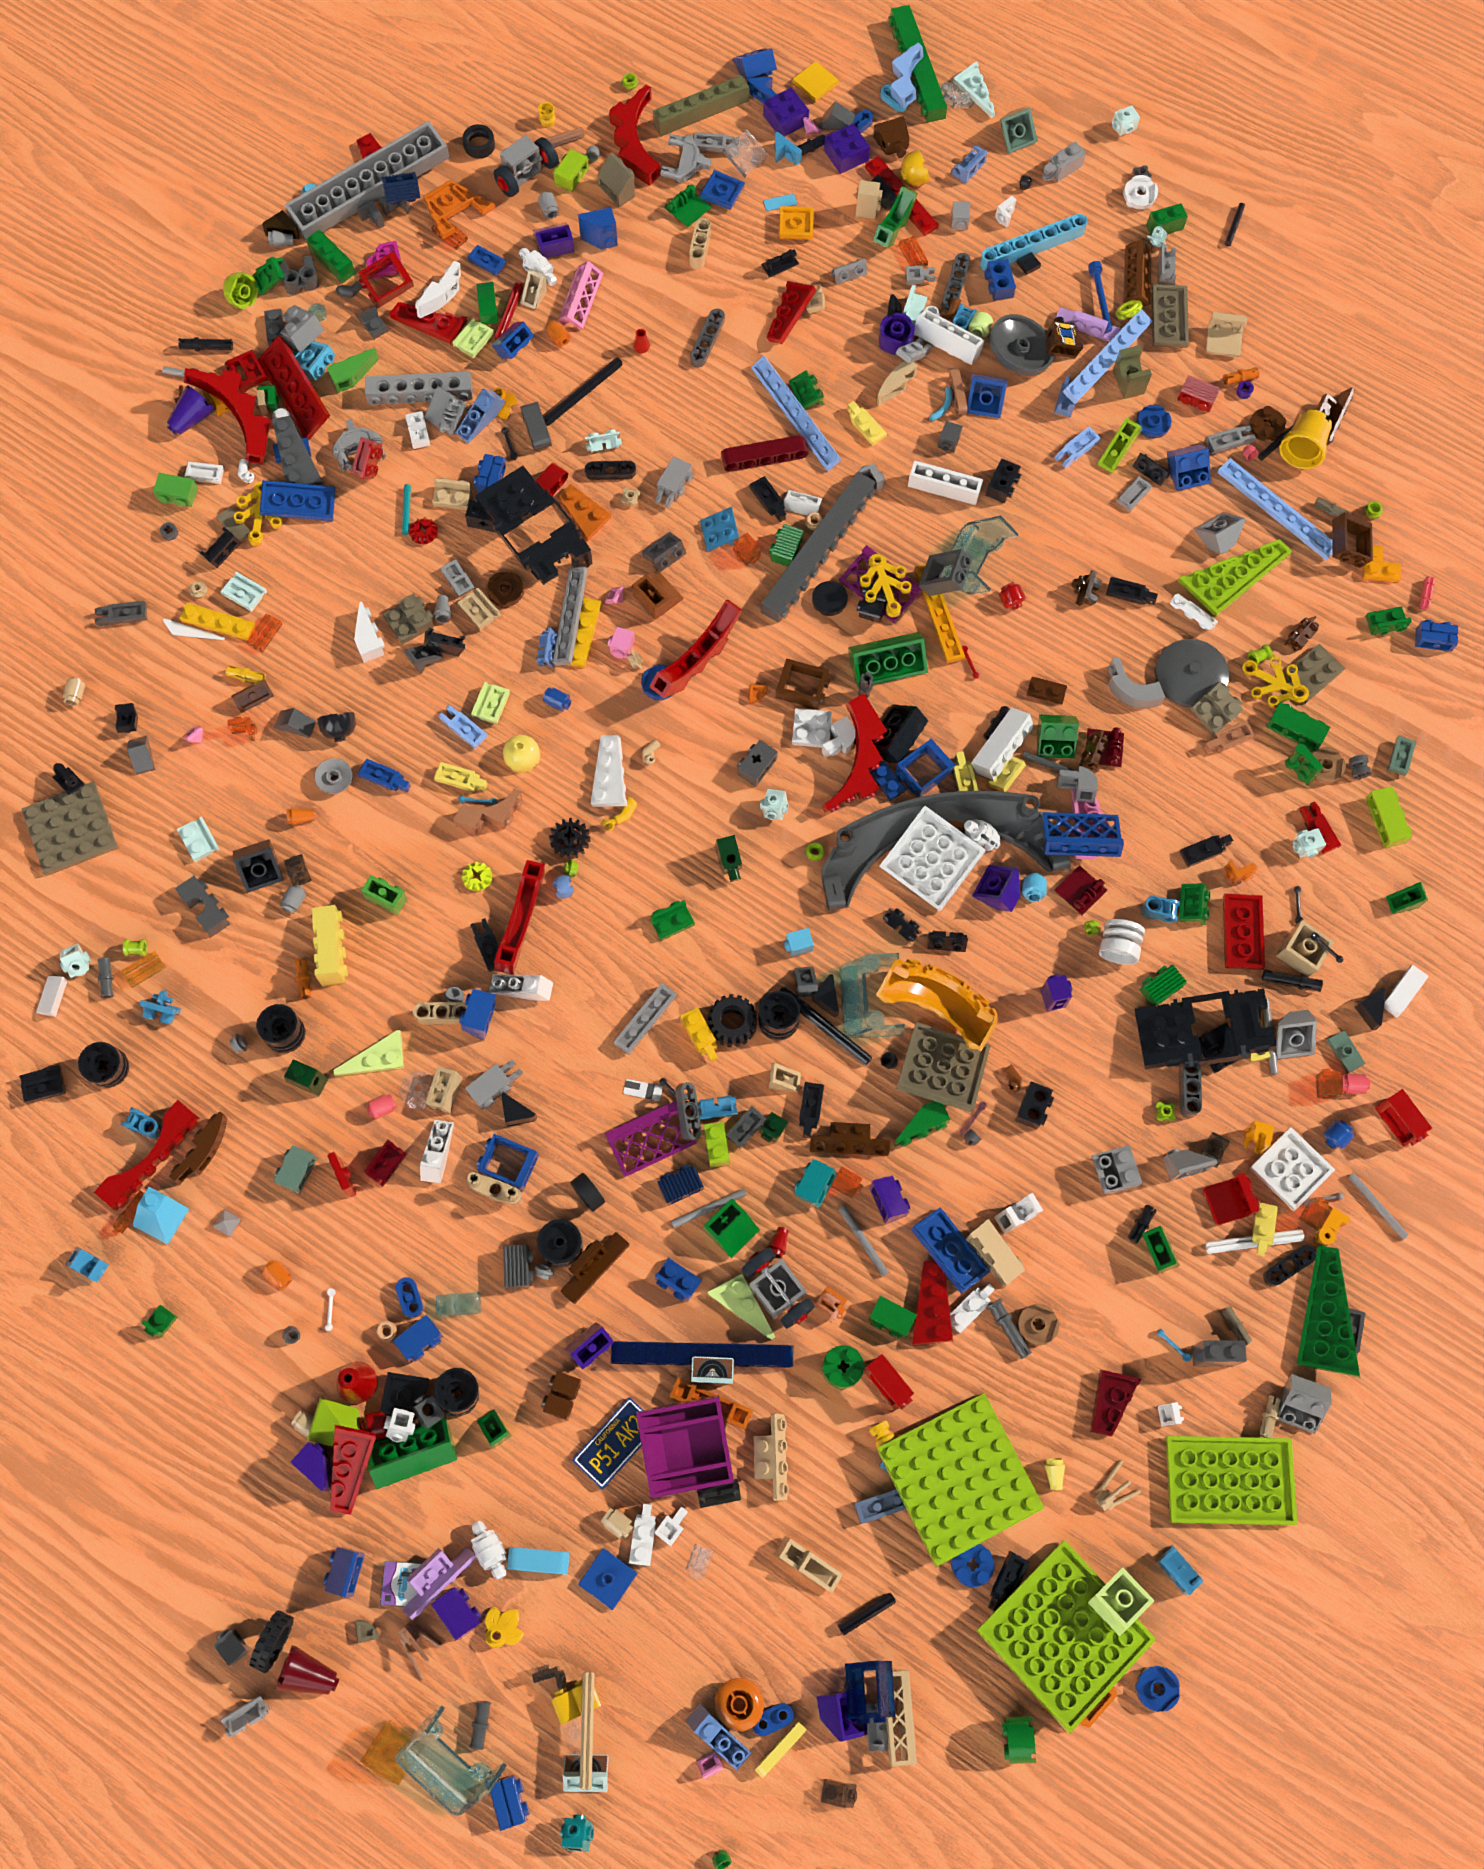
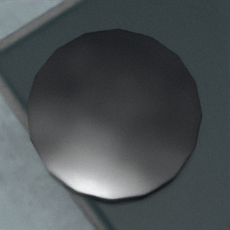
M822 582L815 587L812 593L814 608L825 616L837 615L847 605L848 594L846 589L837 582Z

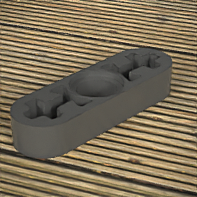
M690 1082L681 1083L675 1090L681 1134L685 1140H696L701 1135L696 1089ZM687 1106L691 1108L690 1117H688L685 1113V1109Z

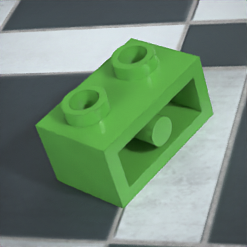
M165 473L158 474L153 488L158 501L174 503L181 507H192L198 491L194 479Z
M370 875L361 889L365 899L396 915L399 914L407 901L403 889L398 886H391L380 877L376 878Z

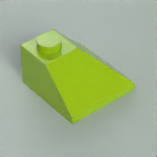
M320 1398L307 1440L333 1447L334 1425L360 1430L359 1409Z

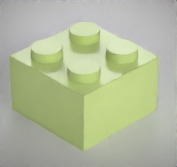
M1122 1568L1088 1604L1120 1636L1154 1600Z

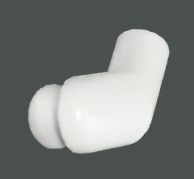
M240 459L238 476L245 483L253 482L254 474L247 470L248 461Z

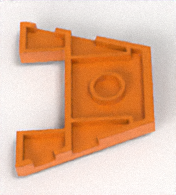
M451 180L424 195V202L443 240L455 233V227L447 219L467 207L473 205L483 216L495 209V204L492 201L487 202L483 200L482 196L468 192L467 188Z

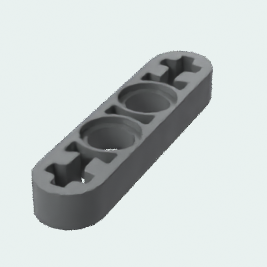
M959 253L955 257L942 301L943 309L948 310L951 305L948 304L950 298H960L970 264V257L966 253ZM961 260H963V266L959 267ZM960 273L963 277L956 278L954 274ZM957 287L958 291L952 292L949 288Z
M716 308L709 313L690 355L692 366L699 368L705 365L725 321L723 310ZM712 328L715 330V333L709 334L706 330ZM702 342H707L709 346L704 348L701 347L700 344ZM699 352H700V353H701V358H699L698 360H695V359L698 358Z

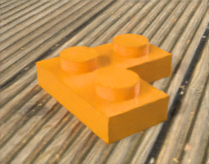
M1373 545V561L1363 566V579L1399 583L1401 580V563L1383 562V546Z

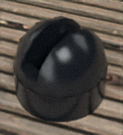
M1022 175L1019 189L1027 190L1032 186V179L1029 176Z
M887 1052L881 1058V1065L887 1069H894L898 1065V1059L891 1052Z

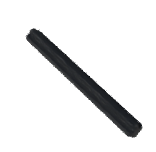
M618 357L614 358L544 415L543 418L546 426L552 424L623 365L621 359Z
M785 986L779 990L794 996L799 1003L800 1013L864 1065L870 1063L872 1060L871 1055Z

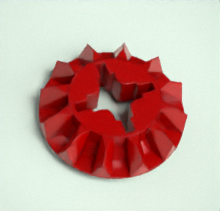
M424 517L420 520L417 518L414 523L411 522L409 535L414 542L428 544L437 537L438 528L432 519L428 520ZM421 526L426 529V535L420 530Z

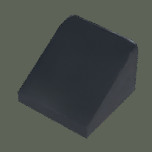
M894 294L890 295L888 317L902 311V305Z

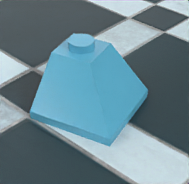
M148 1187L138 1203L133 1226L169 1244L188 1213L189 1208Z

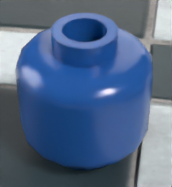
M1334 1120L1323 1132L1324 1137L1327 1139L1325 1143L1332 1149L1336 1147L1344 1149L1354 1138L1352 1132L1354 1129L1343 1120Z

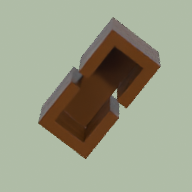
M558 1371L556 1376L552 1375L548 1386L551 1387L549 1396H544L541 1407L544 1408L543 1412L568 1421L574 1403L573 1401L556 1396L555 1393L557 1392L576 1399L582 1380Z

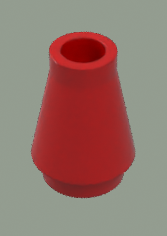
M644 329L636 331L633 348L640 354L646 353L650 348V342Z
M783 1227L777 1228V1231L766 1247H770L774 1251L775 1258L781 1259L786 1253L789 1230Z

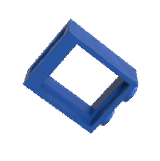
M929 739L897 764L896 775L901 781H905L912 794L922 797L952 774L955 764L932 739ZM927 753L942 772L921 787L907 772L906 768Z
M493 1134L492 1138H488L485 1144L486 1151L484 1156H480L477 1161V1171L481 1175L509 1184L523 1192L538 1160V1152ZM498 1144L527 1156L516 1181L487 1170Z

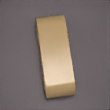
M700 218L696 221L689 251L690 266L696 270L702 269L705 265L711 237V223L706 218Z
M422 1002L415 1005L413 1014L416 1020L424 1025L461 1024L459 1023L460 1017L457 1014L461 1010H466L467 1005L463 1002ZM422 1010L428 1011L426 1016H418ZM441 1010L447 1011V1014L444 1017L438 1016V1013Z

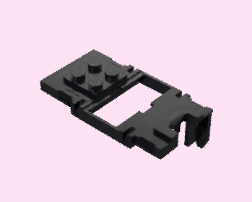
M524 466L519 467L475 495L476 501L492 522L495 532L526 571L531 569V573L543 585L558 576V569L554 566V563L558 562L560 564V559L563 557L569 558L568 554L571 555L573 568H576L583 562L588 567L593 564L591 549L585 540L580 538L581 531L576 528L574 522L553 496H549L548 490L543 491L539 483L535 482ZM553 504L567 523L550 533L551 538L543 543L538 541L518 553L504 535Z
M1264 988L1244 993L1238 992V989H1236L1234 994H1230L1229 991L1185 997L1182 998V1002H1177V999H1173L1171 1005L1163 1004L1157 1005V1007L1154 1005L1135 1008L1145 1069L1165 1066L1172 1067L1179 1066L1180 1064H1185L1186 1068L1249 1059L1251 1058V1053L1258 1054L1276 1050L1273 1026L1262 1028L1260 1022L1261 1010L1268 1007ZM1221 999L1225 1019L1230 1018L1232 1030H1228L1232 1054L1203 1059L1198 1035H1193L1191 1024H1196L1192 1003Z

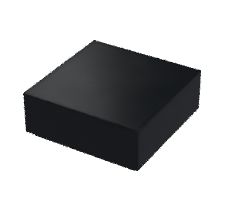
M1032 252L1017 260V264L1026 275L1041 267V263Z

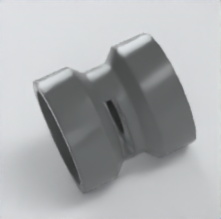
M1357 755L1349 759L1350 767L1353 769L1351 772L1353 779H1362L1371 775L1370 767L1367 766L1369 762L1367 755Z

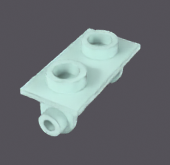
M1161 226L1155 227L1152 236L1147 235L1153 246L1161 248L1162 244L1167 245L1165 243L1167 233Z
M608 430L605 431L606 434L602 435L598 433L588 434V437H585V442H589V444H586L587 451L596 452L603 450L602 443H606V449L619 448L622 445L621 438L617 439L620 436V432Z

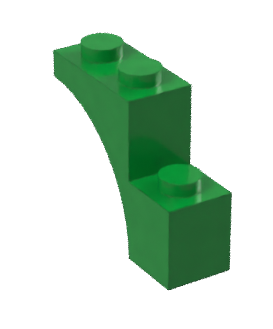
M904 186L901 187L888 215L878 224L872 241L887 248L894 245L899 229L907 224L918 195L917 192Z

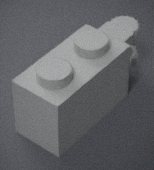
M1076 141L1050 157L1049 163L1044 166L1042 179L1046 182L1052 179L1059 182L1083 166L1086 151Z
M673 456L657 482L658 494L655 498L656 503L659 504L665 496L667 497L665 507L670 508L673 501L676 502L679 496H683L686 484L690 483L694 476L692 464Z
M513 1060L501 1068L497 1064L493 1065L465 1088L481 1110L490 1108L496 1102L495 1099L502 1095L503 1092L509 1093L510 1087L513 1086L512 1083L523 1074V1071L518 1069L509 1077L505 1075L506 1072L515 1066L516 1063Z

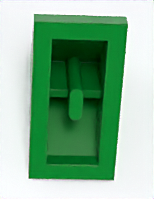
M1422 882L1386 896L1392 914L1419 909L1428 900Z
M495 1409L477 1421L493 1448H496L512 1436Z

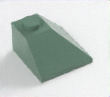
M1021 107L1007 113L1000 119L1007 153L1038 142L1031 108Z

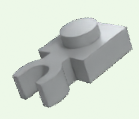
M906 266V284H924V280L934 282L936 275L930 274H934L935 268L929 267L923 270V266Z

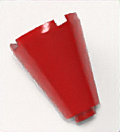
M364 1362L347 1364L341 1369L336 1379L338 1394L343 1400L352 1404H361L368 1401L378 1386L375 1370Z

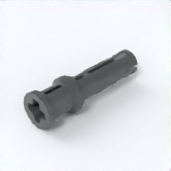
M1000 1298L988 1305L986 1309L990 1310L996 1320V1325L1002 1327L1020 1359H1023L1030 1355L1032 1351H1030L1011 1320L1012 1314L1007 1312L1002 1304L1003 1300Z

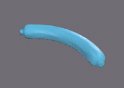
M949 386L945 389L943 406L937 412L931 414L929 420L935 421L939 419L949 409L952 402V389Z

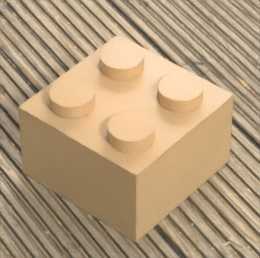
M1302 920L1292 927L1276 957L1302 975L1310 977L1318 971L1328 954V951L1321 944L1310 938L1311 934L1318 933L1319 938L1330 948L1334 941Z

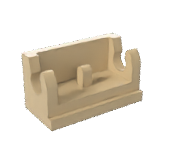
M437 1067L425 1104L434 1110L440 1109L450 1114L462 1076L455 1070Z

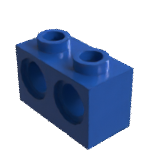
M1003 259L988 262L984 275L985 279L989 282L988 290L989 294H992L993 300L1014 298L1016 285L1009 260Z

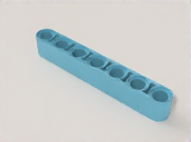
M1076 214L986 248L982 252L980 268L985 271L988 262L1008 259L1009 264L1030 252L1037 254L1079 238L1085 232L1088 221L1087 217L1083 214Z

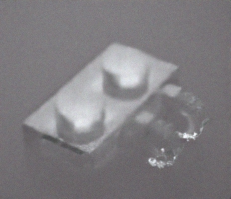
M944 82L942 84L941 91L944 92L942 98L952 108H972L975 102L970 98L971 95L968 92L959 91V86L954 82Z

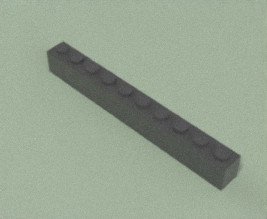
M860 472L855 474L761 603L762 614L778 623L782 618L785 619L788 616L789 608L792 604L795 605L798 602L800 593L806 591L810 579L817 576L818 568L821 564L824 565L827 562L829 553L835 551L839 539H843L847 534V528L855 523L857 514L864 511L868 499L874 497L876 493V482Z

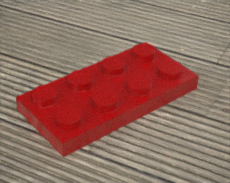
M1224 894L1225 968L1264 970L1263 895Z

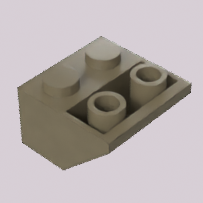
M612 152L598 173V186L618 207H621L635 197L634 173L624 165L621 158H617Z

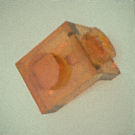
M235 717L227 720L228 728L232 734L247 732L250 740L255 741V734L258 733L257 725L252 722L250 717Z

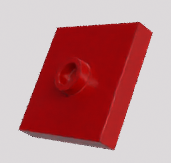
M335 1152L329 1153L327 1157L341 1189L350 1198L357 1195L350 1180L352 1175L349 1168L344 1166L342 1159Z

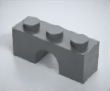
M192 876L177 886L175 890L190 909L197 904L205 905L204 911L196 919L208 935L213 937L230 925L227 921L229 915L223 907L219 909L216 906L219 902L212 893L208 895L205 891L208 887L202 879L198 881L195 876Z

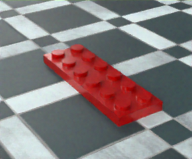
M277 336L258 361L272 385L275 386L276 392L303 437L310 440L330 417V414L284 338Z

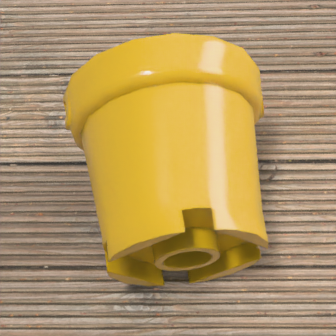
M1307 410L1305 414H1299L1291 431L1285 435L1279 446L1282 458L1289 465L1298 469H1312L1322 464L1327 453L1326 444L1332 428L1331 420L1328 422L1325 419V413L1318 410Z

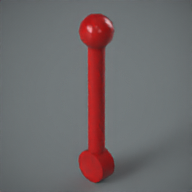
M962 646L964 655L973 672L972 676L974 679H978L980 675L976 672L967 653L968 647Z

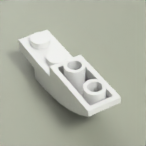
M453 261L451 266L447 267L445 275L439 279L438 283L432 281L425 288L422 297L416 301L417 317L422 318L437 311L459 291V278L461 277L459 262Z

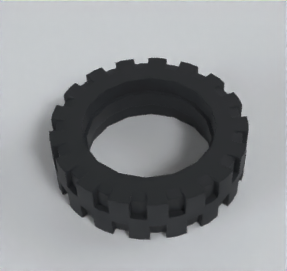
M280 1610L271 1616L270 1621L267 1622L264 1631L261 1632L260 1638L256 1642L249 1666L263 1673H267L272 1668L288 1639L294 1623V1617Z

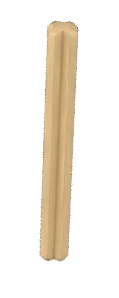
M584 1672L582 1681L579 1786L582 1790H589L592 1787L594 1672Z

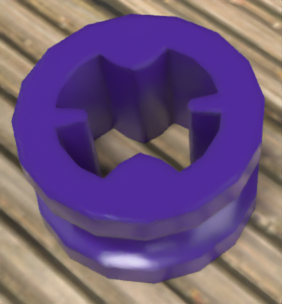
M1249 381L1240 382L1236 390L1237 396L1241 399H1248L1254 390V386Z

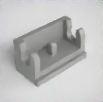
M1162 244L1158 254V284L1175 285V246L1169 252L1167 251V245Z

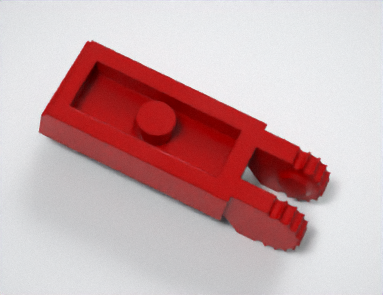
M1316 802L1309 804L1315 816L1311 818L1307 807H1300L1299 810L1307 829L1311 831L1318 828L1326 843L1321 853L1324 855L1339 848L1341 843L1323 813L1321 814L1318 804Z

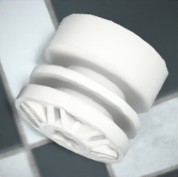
M1110 919L1106 921L1105 930L1103 931L1105 939H1102L1099 949L1100 957L1123 965L1138 963L1141 954V947L1139 945L1143 943V936L1145 935L1144 927L1123 919Z

